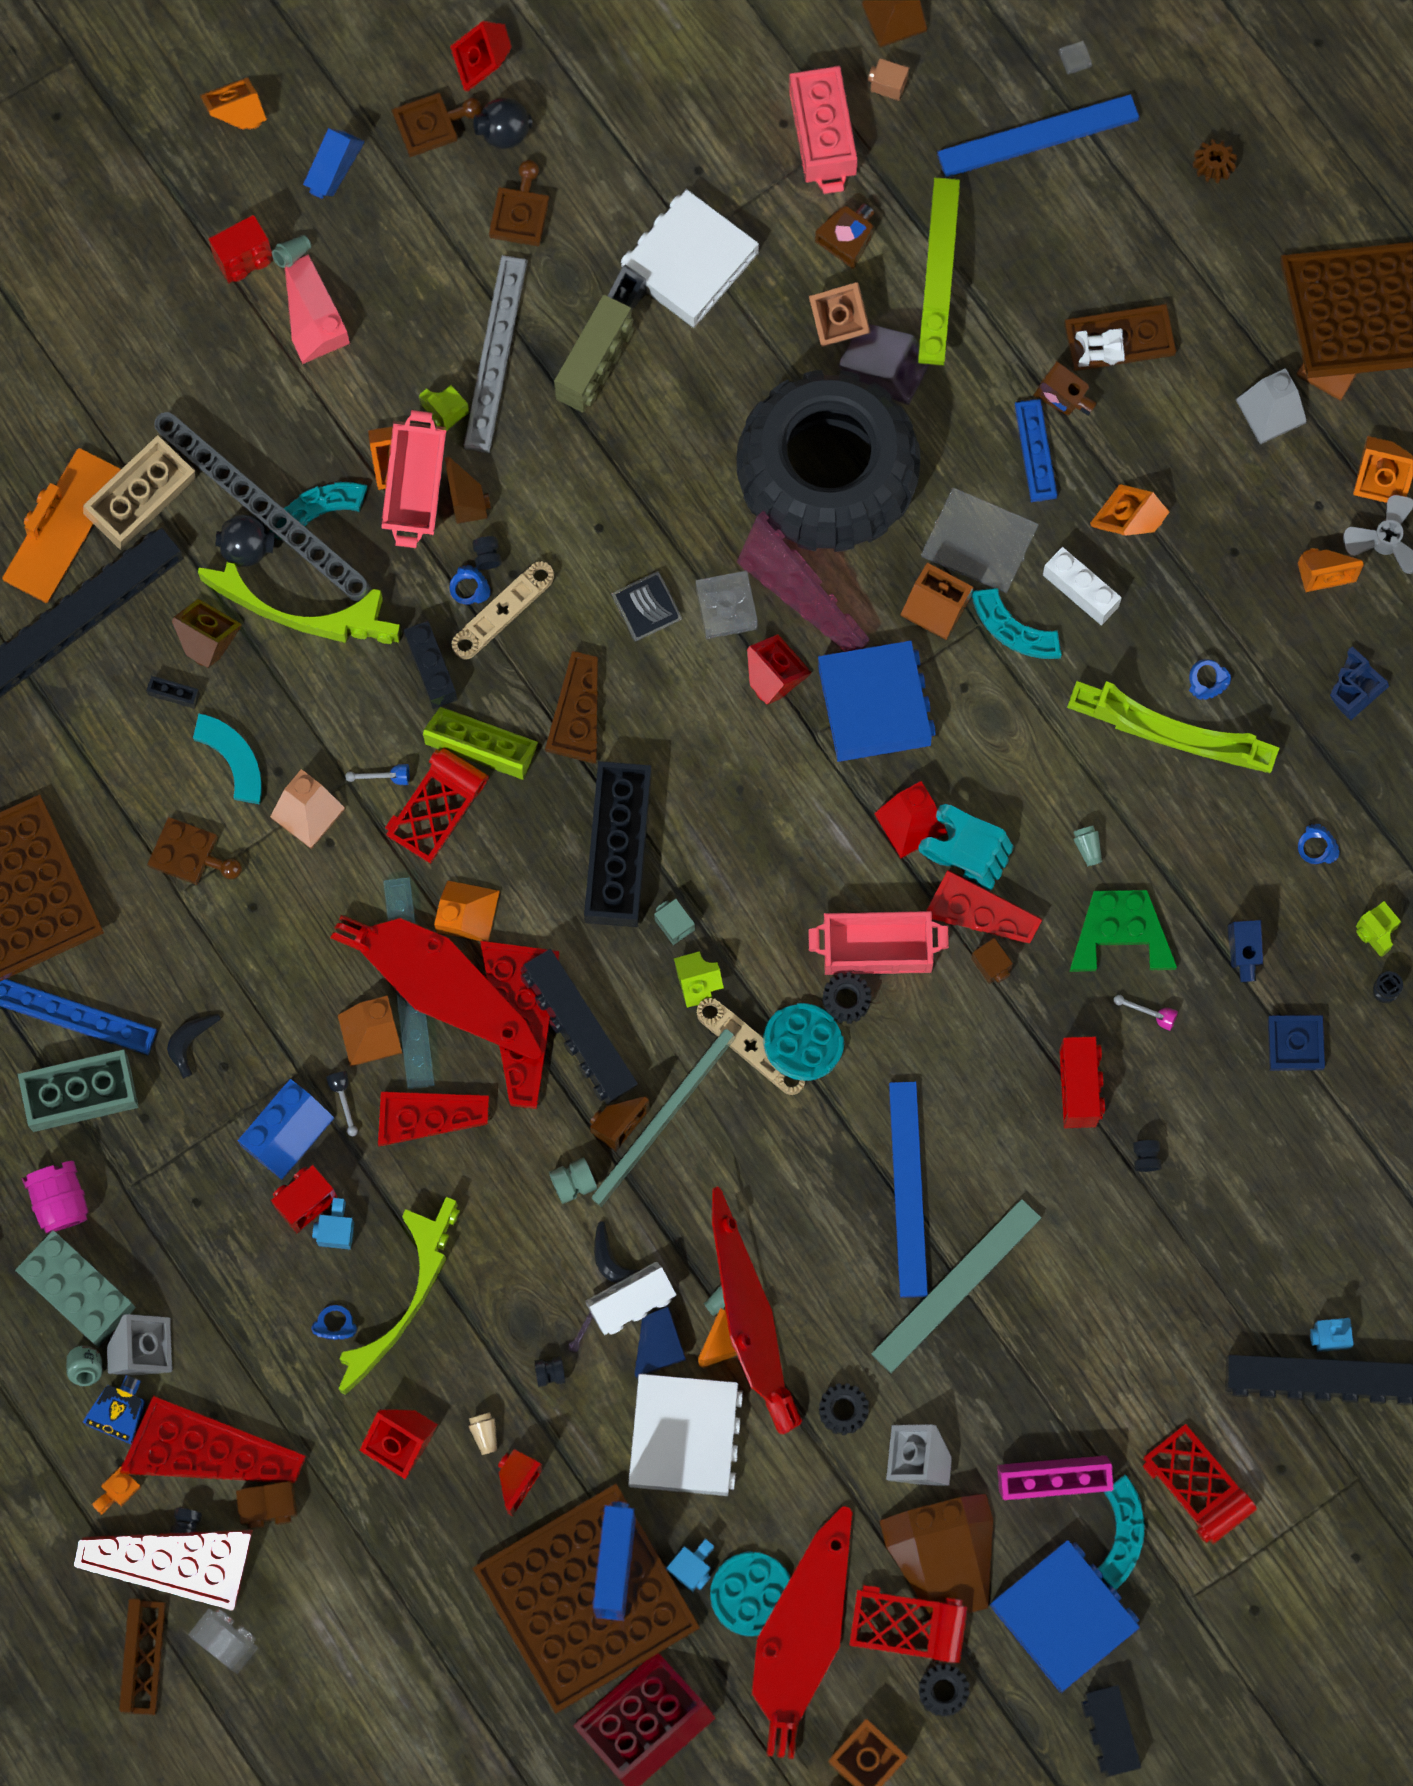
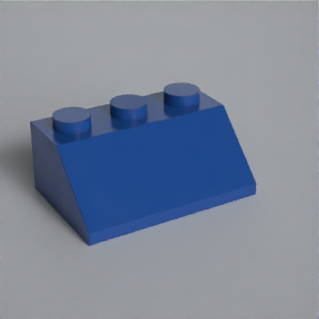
M290 1079L238 1139V1142L244 1150L283 1180L334 1120V1117L308 1092Z

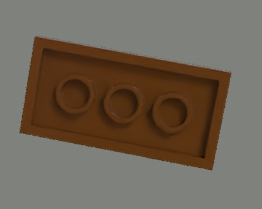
M1166 304L1068 319L1064 322L1073 371L1112 366L1103 360L1090 361L1089 366H1078L1079 360L1085 353L1083 345L1076 339V333L1080 331H1087V336H1098L1108 330L1122 329L1124 361H1119L1114 365L1170 357L1176 354ZM1088 346V350H1102V346Z

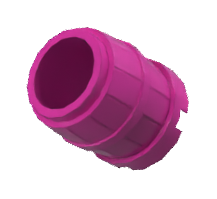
M74 1161L63 1162V1167L61 1168L52 1165L22 1178L25 1189L29 1191L32 1211L35 1212L41 1229L45 1230V1233H51L53 1230L55 1232L87 1220L88 1210L84 1198L85 1193L81 1189L75 1174L77 1169Z

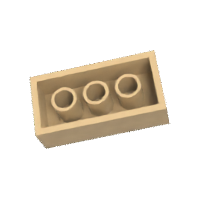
M157 435L83 505V514L121 550L195 480V471Z

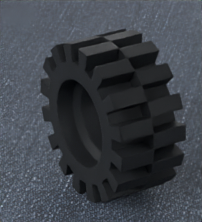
M847 972V975L839 973L835 978L833 976L830 978V982L826 983L823 991L822 1001L825 1007L824 1010L837 1019L839 1023L847 1021V1024H851L854 1020L856 1022L859 1021L860 1017H864L867 1014V1010L870 1007V987L867 986L865 979L861 980L857 974L855 976L851 975L852 972ZM846 988L853 990L857 995L855 1005L848 1008L839 1005L836 999L838 992Z
M839 1383L834 1387L831 1386L822 1395L819 1414L821 1422L825 1424L828 1430H832L835 1434H853L866 1422L869 1411L868 1400H866L865 1394L856 1386H850L848 1383H845V1385ZM840 1399L851 1401L855 1409L854 1414L845 1420L837 1418L833 1412V1405L836 1401Z
M940 1664L930 1668L923 1675L918 1693L920 1701L927 1711L932 1712L936 1716L947 1717L956 1714L964 1707L970 1691L966 1676L959 1671L960 1669L954 1668L951 1665ZM948 1680L953 1684L955 1694L951 1700L940 1701L934 1696L933 1687L937 1681Z

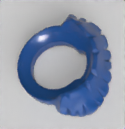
M464 565L458 567L457 574L450 582L449 590L455 601L468 605L474 602L482 603L490 597V586L487 584L488 581L484 579L485 577L482 576V573L478 572L477 568H473L470 565L465 567ZM463 579H475L478 583V588L474 595L467 599L460 598L456 593L457 584Z
M1200 660L1190 670L1189 680L1191 687L1189 691L1198 699L1203 698V700H1206L1209 697L1213 698L1221 694L1223 690H1226L1230 684L1231 675L1225 667H1220L1213 660ZM1204 665H1210L1216 671V683L1210 688L1201 685L1197 679V672Z
M1311 824V826L1308 825L1306 827V833L1301 836L1298 842V851L1303 860L1310 864H1321L1323 862L1330 864L1339 857V847L1336 844V840L1325 827H1321L1320 824ZM1323 838L1327 842L1328 847L1321 857L1310 858L1304 852V844L1307 840Z
M338 1305L323 1309L317 1321L311 1327L312 1332L318 1337L332 1340L353 1337L358 1329L353 1323L351 1313L346 1308ZM331 1311H340L346 1317L344 1326L338 1332L328 1331L324 1324L325 1316Z

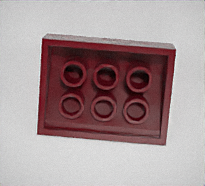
M658 1653L639 1666L573 1726L624 1786H641L716 1718L706 1704Z

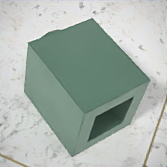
M677 899L671 903L665 901L656 908L657 912L654 914L655 921L673 945L695 931L694 922Z

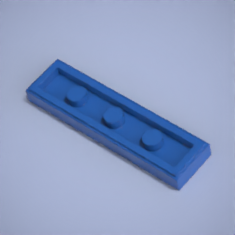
M1041 400L1015 402L1014 407L1031 502L1057 499Z

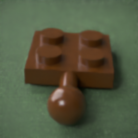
M440 93L392 109V114L408 155L413 157L456 142L457 136L451 121L465 116L474 119V115L482 113V104L475 98H469L463 103L462 107L447 112Z
M526 160L519 166V174L522 177L520 190L498 188L489 238L540 247L549 196L530 193L532 180L538 176L539 167L534 161Z
M170 817L167 818L147 864L149 868L198 885L206 866L220 870L221 874L230 880L236 879L242 871L241 864L236 859L229 858L224 861L210 856L218 839L216 834Z

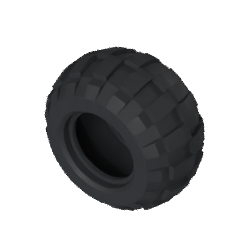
M823 370L804 373L801 380L789 382L787 379L769 392V396L763 402L760 401L753 408L746 419V425L738 441L737 476L748 508L752 514L765 524V528L782 540L786 538L797 543L799 548L816 551L817 548L834 549V552L854 549V545L868 541V543L874 541L888 532V528L904 515L918 484L920 448L909 416L901 406H897L891 400L892 396L888 391L875 382L873 385H868L859 381V376L855 373L840 370L839 376L823 375ZM818 426H836L852 431L860 436L871 448V457L864 472L853 482L837 488H821L807 483L793 470L787 455V444L796 435L807 429Z

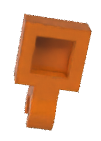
M121 1467L101 1486L106 1493L92 1504L101 1515L115 1501L122 1507L141 1488L129 1474L120 1473Z

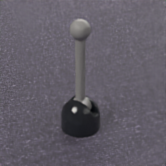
M347 1071L329 1075L326 1079L330 1089L340 1095L348 1123L347 1133L350 1136H355L358 1133V1129L353 1124L344 1093L349 1084Z

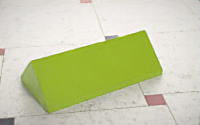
M442 707L437 710L423 731L425 745L439 750L446 748L461 758L522 780L525 778L538 745L537 741Z

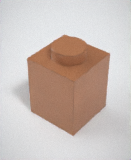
M880 59L877 67L872 66L868 81L871 82V92L900 101L908 80L909 68Z

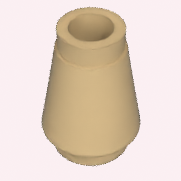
M490 1412L469 1418L471 1425L468 1427L482 1455L498 1451L495 1418L492 1419Z

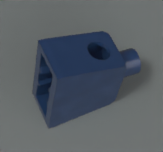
M1261 920L1233 922L1227 926L1232 968L1239 967L1240 982L1257 981L1255 966L1263 964ZM1243 949H1247L1250 952L1249 959L1243 956Z

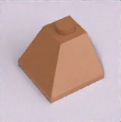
M858 282L809 296L821 347L871 333Z
M301 769L284 789L270 817L312 849L345 808L319 782Z

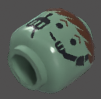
M82 1345L75 1347L68 1353L66 1370L69 1380L79 1386H89L100 1379L102 1376V1357L96 1348Z

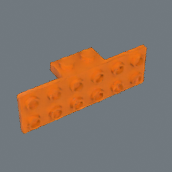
M78 448L57 485L55 486L50 483L47 489H42L37 498L38 504L36 508L27 514L24 520L27 536L6 570L3 581L45 603H49L94 525L83 514V505L121 469Z

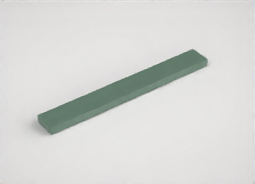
M726 1029L721 1033L594 1193L592 1199L601 1208L735 1040L732 1032Z
M1021 1199L871 1355L892 1374L1041 1220V1217Z

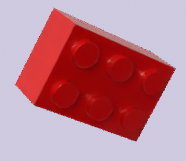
M1096 1037L1063 1038L1059 1053L1064 1128L1096 1127L1099 1119H1102L1103 1114H1105L1104 1098H1099L1101 1087H1103V1072L1098 1071L1099 1061L1102 1060L1101 1045H1096Z

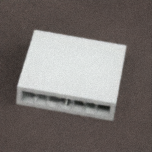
M686 190L681 196L677 195L673 199L668 212L658 216L654 222V228L649 233L645 232L640 237L638 246L633 252L631 250L628 251L621 263L622 267L626 264L646 278L647 293L694 328L757 256L759 243Z
M639 1374L629 1487L728 1496V1489H734L735 1473L730 1472L731 1462L737 1461L738 1445H733V1434L739 1435L740 1418H735L736 1407H741L743 1391L737 1390L738 1383Z

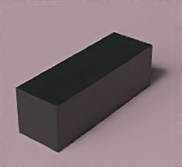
M151 676L146 690L148 696L195 709L200 696V692L196 688Z

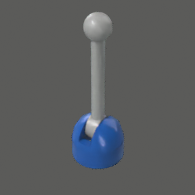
M398 764L392 767L389 773L355 774L349 771L346 773L345 778L349 782L355 779L391 778L392 782L396 785H409L410 771L408 764Z

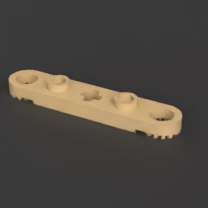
M542 561L533 563L531 567L515 579L475 616L464 629L456 634L452 641L454 654L461 659L474 657L553 583L554 572L551 566ZM537 570H545L548 573V577L545 581L538 582L533 578L534 573ZM499 605L502 607H505L506 605L509 606L507 608V615H505L504 613L498 615ZM464 639L470 640L473 643L471 649L466 652L458 648V643Z
M709 998L700 1002L697 1007V1018L717 1037L726 1029L732 1032L735 1040L729 1047L784 1093L795 1095L802 1091L805 1086V1081L802 1080L794 1088L787 1087L784 1083L786 1076L775 1069L768 1060L763 1047V1038L716 999ZM711 1005L717 1008L718 1014L715 1018L708 1019L703 1016V1009ZM753 1040L756 1041L757 1051L750 1050L746 1052L745 1042L751 1043Z

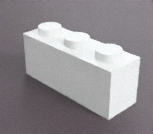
M1062 547L1045 564L1043 576L1101 626L1119 608L1121 597L1065 548Z
M655 1262L585 1302L598 1327L605 1335L607 1333H617L623 1329L625 1323L631 1320L638 1321L648 1314L647 1311L656 1306L657 1308L666 1306L672 1301L671 1298L676 1296V1293L658 1262Z

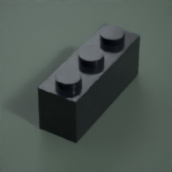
M426 621L404 629L406 642L432 709L457 701L455 688L429 622Z
M1119 1686L1085 1694V1701L1081 1702L1085 1718L1090 1717L1093 1728L1089 1729V1735L1093 1746L1098 1745L1100 1756H1097L1096 1759L1100 1773L1105 1772L1106 1777L1109 1778L1141 1769Z

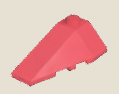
M309 255L298 259L291 267H285L292 342L302 364L350 344L346 328Z

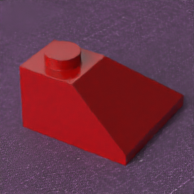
M482 21L450 46L464 91L472 89L502 65L511 49L504 24Z
M779 635L753 644L747 649L750 686L756 692L758 698L767 705L783 698L812 673Z
M922 781L898 793L874 813L901 859L918 850L921 840L927 837L938 839L947 834L944 825L937 820V807Z
M379 1410L359 1451L406 1479L428 1446L438 1424L415 1410Z
M515 1449L511 1454L506 1453L498 1465L501 1468L499 1476L505 1508L512 1517L543 1471L539 1462Z

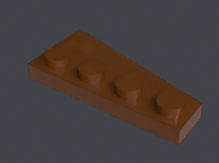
M572 651L545 752L597 764L598 657Z

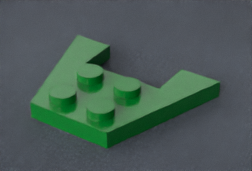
M1147 890L1093 892L1069 972L1096 971V945H1148L1149 970L1177 969Z

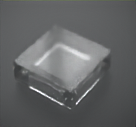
M1083 41L1059 49V54L1067 74L1092 66Z

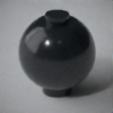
M506 97L497 98L490 101L483 108L480 115H474L475 135H483L485 141L495 148L510 149L522 143L526 138L528 130L532 128V117L530 114H527L524 106L518 101Z
M237 515L231 517L222 525V531H216L215 547H220V553L223 558L229 563L235 564V566L248 567L255 565L262 560L266 553H273L274 533L267 532L264 524L253 516Z

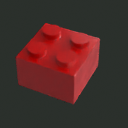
M254 215L208 239L213 257L228 283L240 281L248 273L255 269H263L270 264V261L274 260L269 240Z
M313 1165L310 1168L304 1167L299 1170L294 1176L295 1180L288 1186L284 1184L273 1193L274 1198L271 1200L277 1212L296 1234L329 1208L333 1203V1198H338L331 1185Z

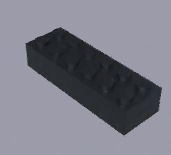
M598 761L584 910L585 923L638 927L652 777L651 765Z

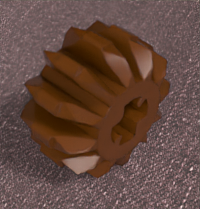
M1212 139L1209 145L1203 142L1200 145V150L1195 151L1194 157L1196 160L1193 162V167L1198 169V177L1206 175V183L1210 181V178H1214V181L1218 184L1221 178L1227 180L1230 177V173L1235 171L1236 165L1234 163L1237 160L1236 154H1231L1233 151L1232 146L1224 147V140L1216 144L1214 139Z

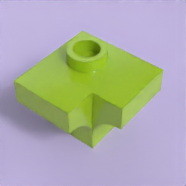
M451 385L440 393H433L426 389L419 395L420 404L427 412H432L434 425L446 427V431L469 413L468 403Z
M1382 902L1360 918L1356 925L1358 929L1357 934L1363 942H1369L1379 956L1382 957L1392 948L1393 944L1390 939V933L1398 928L1401 921L1389 906Z
M700 951L674 958L677 976L687 1008L699 1005L704 999L712 998L711 991L724 988L718 963L704 961Z

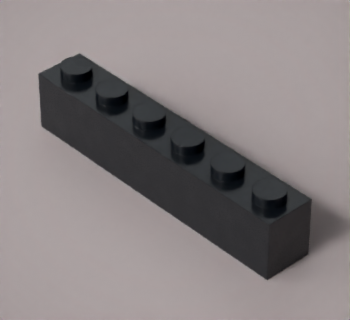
M551 948L524 964L520 970L522 972L520 977L527 988L531 987L536 994L535 1001L542 1011H547L551 1017L549 1022L557 1034L561 1033L565 1039L564 1046L571 1056L575 1055L580 1062L578 1067L582 1075L586 1079H591L595 1086L593 1091L600 1101L604 1100L609 1105L633 1090L638 1083Z

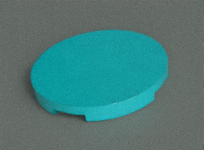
M797 1003V1005L785 1007L773 1014L764 1031L763 1047L768 1060L780 1073L792 1079L810 1081L824 1077L836 1067L843 1053L844 1037H842L841 1031L834 1021L835 1018L826 1010L808 1003Z
M745 1552L731 1557L717 1570L712 1581L710 1596L715 1615L726 1628L736 1634L750 1637L758 1636L790 1580L788 1572L776 1559L765 1554Z

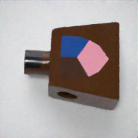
M862 204L856 212L847 206L842 207L815 231V242L854 269L873 236L874 226L868 222L874 215L873 209L866 204Z
M1057 361L1033 394L1037 399L1068 416L1075 408L1089 416L1096 405V402L1084 395L1089 385Z

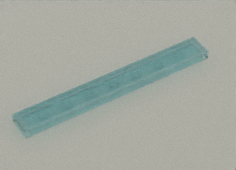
M410 877L384 880L388 921L402 918L416 924ZM396 990L408 1089L435 1086L427 1016L416 1011Z

